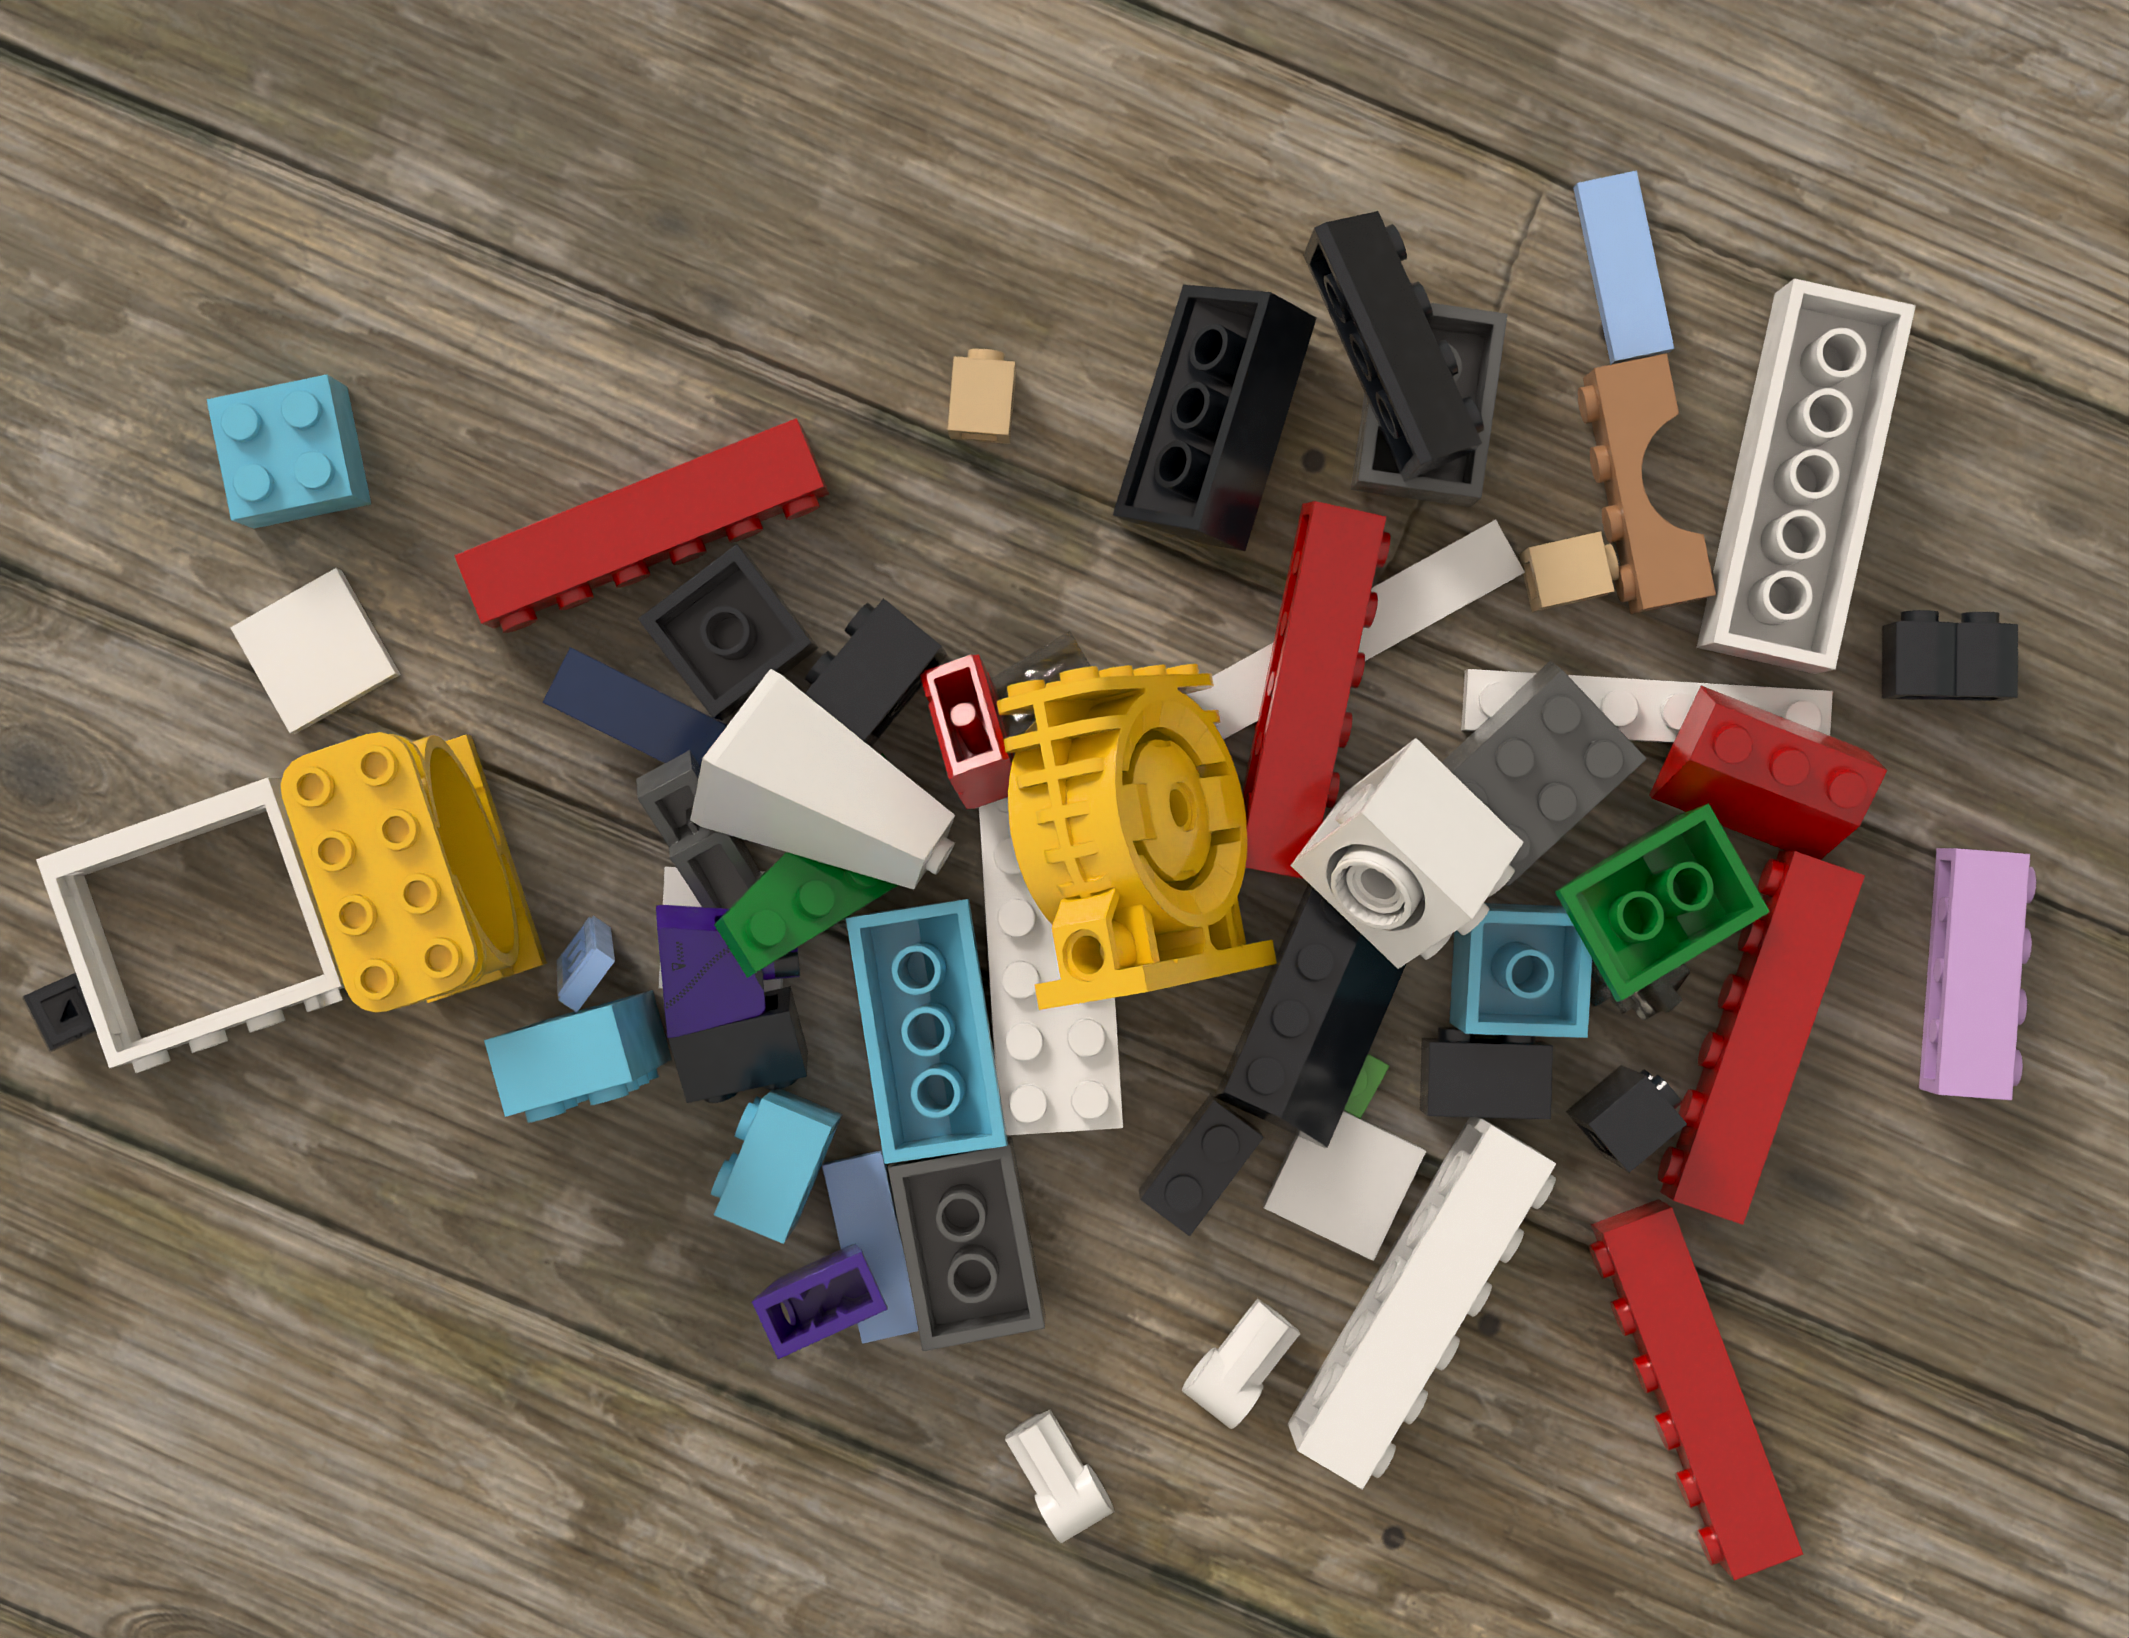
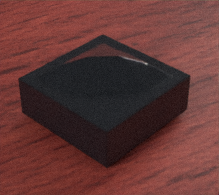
M76 973L24 995L22 998L49 1053L96 1032Z

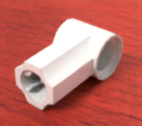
M1257 1298L1219 1349L1212 1348L1199 1361L1185 1381L1182 1392L1228 1428L1233 1429L1252 1409L1263 1390L1262 1382L1300 1335L1299 1330L1272 1307Z
M1051 1410L1034 1415L1006 1435L1005 1441L1037 1493L1034 1495L1037 1506L1051 1532L1060 1543L1065 1542L1115 1512L1111 1500L1096 1473L1089 1464L1085 1466L1082 1464L1069 1438H1067Z

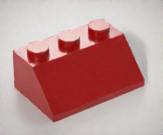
M1701 685L1649 796L1654 800L1685 812L1709 803L1721 826L1785 851H1797L1821 860L1860 827L1888 770L1867 750Z

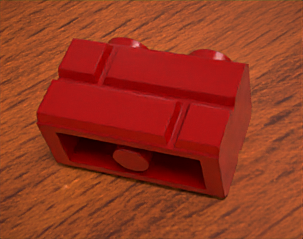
M971 654L926 670L920 677L926 698L929 701L928 706L949 781L956 793L958 792L965 808L975 809L1007 798L1011 766L1015 753H1006L1003 739L1010 737L1004 715H999L997 701L999 697L995 684L989 673H987L980 655Z

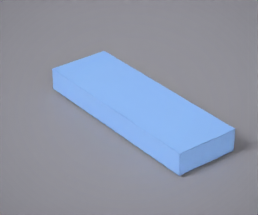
M1637 170L1577 183L1573 189L1610 364L1671 352L1674 349Z
M595 916L592 918L588 917L557 959L558 1000L576 1013L615 962L611 927Z
M875 1151L824 1163L822 1167L840 1247L843 1249L856 1244L862 1250L888 1307V1310L858 1323L862 1344L919 1331L887 1165L884 1164L883 1151Z

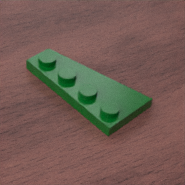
M785 852L714 925L746 977L749 978L899 885Z

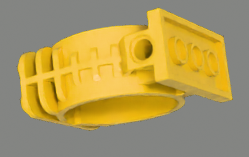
M1162 664L1134 670L1132 665L1100 671H1098L1097 666L1061 672L1059 673L1060 681L1045 684V680H1032L1007 686L1008 697L997 701L999 715L1035 714L1036 721L1024 734L1008 737L1003 740L1006 753H1015L1008 788L1009 824L1013 847L1020 871L1032 898L1046 919L1052 924V934L1061 978L1059 980L1034 984L1039 1010L1145 993L1277 964L1273 939L1246 944L1237 896L1242 885L1247 860L1246 812L1241 785L1232 757L1215 726L1221 722L1219 710H1203L1194 700L1185 695L1213 687L1212 674H1199L1198 664L1180 665L1167 669L1166 665Z
M383 732L369 733L305 754L290 763L283 773L280 784L282 800L345 990L356 1005L364 1010L376 1013L410 1006L425 1000L427 1003H431L547 964L472 735L466 734L448 741H444L439 736L431 735L411 742L406 737Z

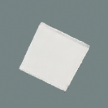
M338 568L329 571L230 627L289 733L292 734L299 733L401 675L343 571Z
M1343 1111L1328 1148L1321 1147L1300 1136H1295L1262 1206L1266 1210L1374 1261L1426 1150Z

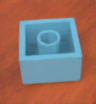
M327 374L206 399L232 521L255 529L371 505L348 388L344 384Z
M1485 903L1489 907V911L1472 931L1466 935H1461L1457 930L1454 932L1449 1023L1465 1034L1588 1038L1592 957L1563 906Z
M783 1089L771 1090L763 1098L756 1096L753 1103H748L735 1133L736 1138L744 1141L740 1153L736 1154L733 1152L729 1161H724L713 1185L711 1195L720 1198L714 1216L784 1244L798 1224L843 1114Z

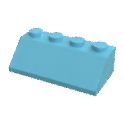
M969 899L912 906L846 918L884 1164L1007 1146V1135Z

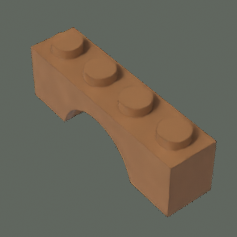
M1667 353L1594 368L1583 378L1584 387L1578 388V405L1583 422L1585 424L1592 423L1596 446L1590 448V464L1595 481L1597 483L1604 482L1609 506L1602 508V523L1608 542H1616L1621 566H1619V579L1614 580L1620 601H1628L1630 613L1636 614L1700 601L1716 595L1704 534L1680 529L1662 518L1651 505L1643 485L1642 463L1650 440L1665 423L1679 414Z

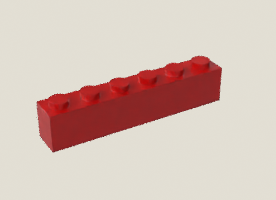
M795 418L456 554L454 557L481 624L494 629L501 626L503 633H509L537 622L538 618L535 612L558 604L559 609L562 611L589 602L594 598L592 589L614 581L616 587L621 588L642 581L651 575L648 569L649 566L669 558L673 565H680L697 559L707 553L704 544L724 536L728 537L730 543L752 537L764 530L761 524L762 521L784 513L786 520H792L809 514L820 507L817 499L829 495V491L804 429L798 419Z
M1317 501L1302 504L1242 791L1247 821V860L1245 868L1304 879L1290 865L1322 824L1325 808H1332L1336 802L1340 775L1333 770L1338 748L1344 749L1351 734L1353 718L1352 713L1346 712L1350 689L1358 688L1364 672L1365 654L1358 651L1363 628L1369 629L1371 627L1377 610L1378 595L1376 592H1371L1376 567L1382 568L1389 553L1391 536L1389 532L1384 531L1387 516Z
M1779 851L1776 860L1771 858L1766 863L1759 879L1758 891L1764 894L1763 900L1770 912L1742 928L1738 941V950L1744 953L1736 975L1729 974L1721 988L1718 1007L1723 1009V1013L1716 1033L1708 1032L1701 1045L1698 1065L1702 1066L1703 1070L1696 1090L1689 1089L1686 1092L1680 1105L1678 1114L1687 1125L1682 1128L1676 1147L1670 1146L1667 1148L1659 1166L1658 1181L1663 1182L1660 1193L1666 1197L1738 1224H1744L1865 875L1797 851Z
M1657 1199L1591 1224L1597 1242L1589 1244L1591 1256L1602 1279L1611 1276L1619 1297V1299L1610 1302L1614 1317L1624 1336L1633 1334L1640 1356L1633 1358L1632 1363L1645 1393L1655 1392L1662 1413L1654 1415L1655 1425L1665 1448L1668 1451L1676 1448L1684 1470L1675 1473L1676 1480L1688 1507L1698 1506L1705 1527L1697 1530V1535L1710 1565L1713 1566L1719 1563L1735 1581L1804 1555L1673 1208Z

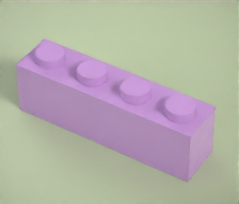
M1937 848L1919 1081V1089L1937 1095L2012 1100L2013 1086L2019 1084L2023 1069L2022 1056L2020 1051L2016 1050L2018 1025L2024 1022L2027 1012L2026 993L2023 989H2020L2022 964L2028 962L2032 946L2030 931L2028 928H2025L2026 905L2033 900L2036 889L2035 871L2032 867H2029L2030 854L1957 848Z

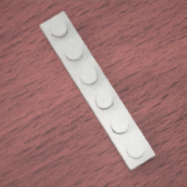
M1477 669L1465 670L1461 731H1476L1536 673ZM1568 675L1630 741L1674 743L1701 685L1830 736L1833 691Z

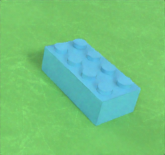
M653 990L578 1010L577 1013L571 1012L542 1020L484 1040L505 1117L525 1112L527 1123L565 1113L566 1109L578 1106V1103L586 1100L590 1101V1105H596L629 1095L628 1092L637 1090L639 1086L649 1083V1080L658 1078L657 1068L672 1060Z

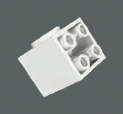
M1415 738L1344 793L1290 866L1399 969L1418 955H1421L1425 960L1431 958L1447 943L1453 932L1457 930L1461 935H1466L1484 919L1489 911V907L1484 903L1485 900L1499 891L1512 877L1515 869L1509 864L1524 842Z

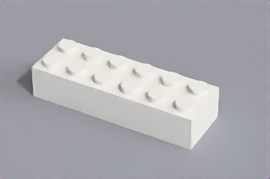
M1793 279L1775 293L1712 575L1716 595L1707 598L1696 648L1813 674L1835 670L1916 305L1799 279Z
M1008 797L979 807L994 1056L1006 1135L1123 1128L1115 998L1039 1010L1034 984L1061 979L1052 934V924L1038 908L1020 871L1011 838Z
M1469 1117L1290 1418L1288 1426L1297 1451L1362 1490L1371 1475L1379 1478L1385 1472L1396 1450V1445L1391 1443L1403 1421L1409 1425L1414 1422L1426 1402L1428 1392L1423 1387L1435 1368L1442 1371L1452 1360L1460 1342V1338L1455 1336L1458 1328L1467 1314L1472 1317L1476 1316L1487 1301L1492 1285L1486 1281L1498 1261L1507 1263L1518 1249L1524 1235V1231L1519 1226L1530 1207L1539 1209L1550 1195L1556 1181V1177L1551 1175L1556 1165L1555 1162L1484 1118Z

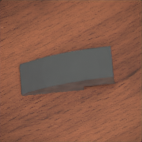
M689 750L637 778V798L669 846L670 859L703 908L730 909L762 874L743 839L701 827L690 820L701 767Z

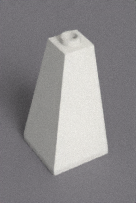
M772 669L768 671L702 758L690 819L701 827L910 889H915L927 870L936 875L945 864L955 845L953 841L947 838L955 817L951 811L785 677Z

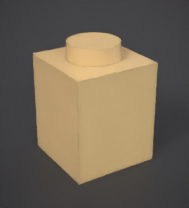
M969 349L968 357L954 356L947 428L950 439L1010 444L1016 365L1014 361H1004L1005 353L991 349Z
M1601 531L1529 547L1519 553L1521 566L1525 571L1523 575L1532 613L1603 597L1614 592L1612 581L1619 579V566L1615 550L1611 544L1604 545Z

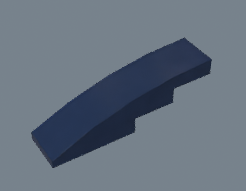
M571 647L543 700V703L663 763H667L690 750L701 767L702 758L727 727V724L712 718L694 707L686 705Z

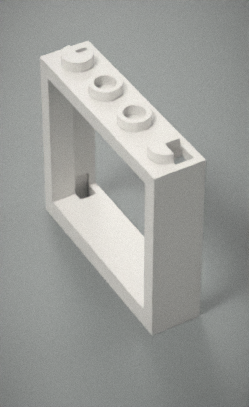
M268 777L36 859L109 1068L132 1063L135 1073L145 1071L170 1062L171 1059L167 1050L189 1043L192 1053L227 1042L226 1029L246 1023L249 1033L286 1021L282 1010L304 1002L306 1011L311 1012L343 1000L339 989L345 988L282 800L280 786L282 778ZM267 811L324 975L141 1039L84 875Z

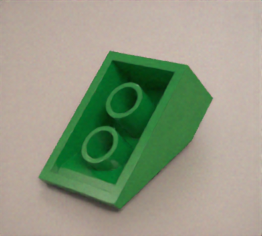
M1709 803L1676 815L1631 841L1555 891L1616 1002L1624 1000L1770 912Z

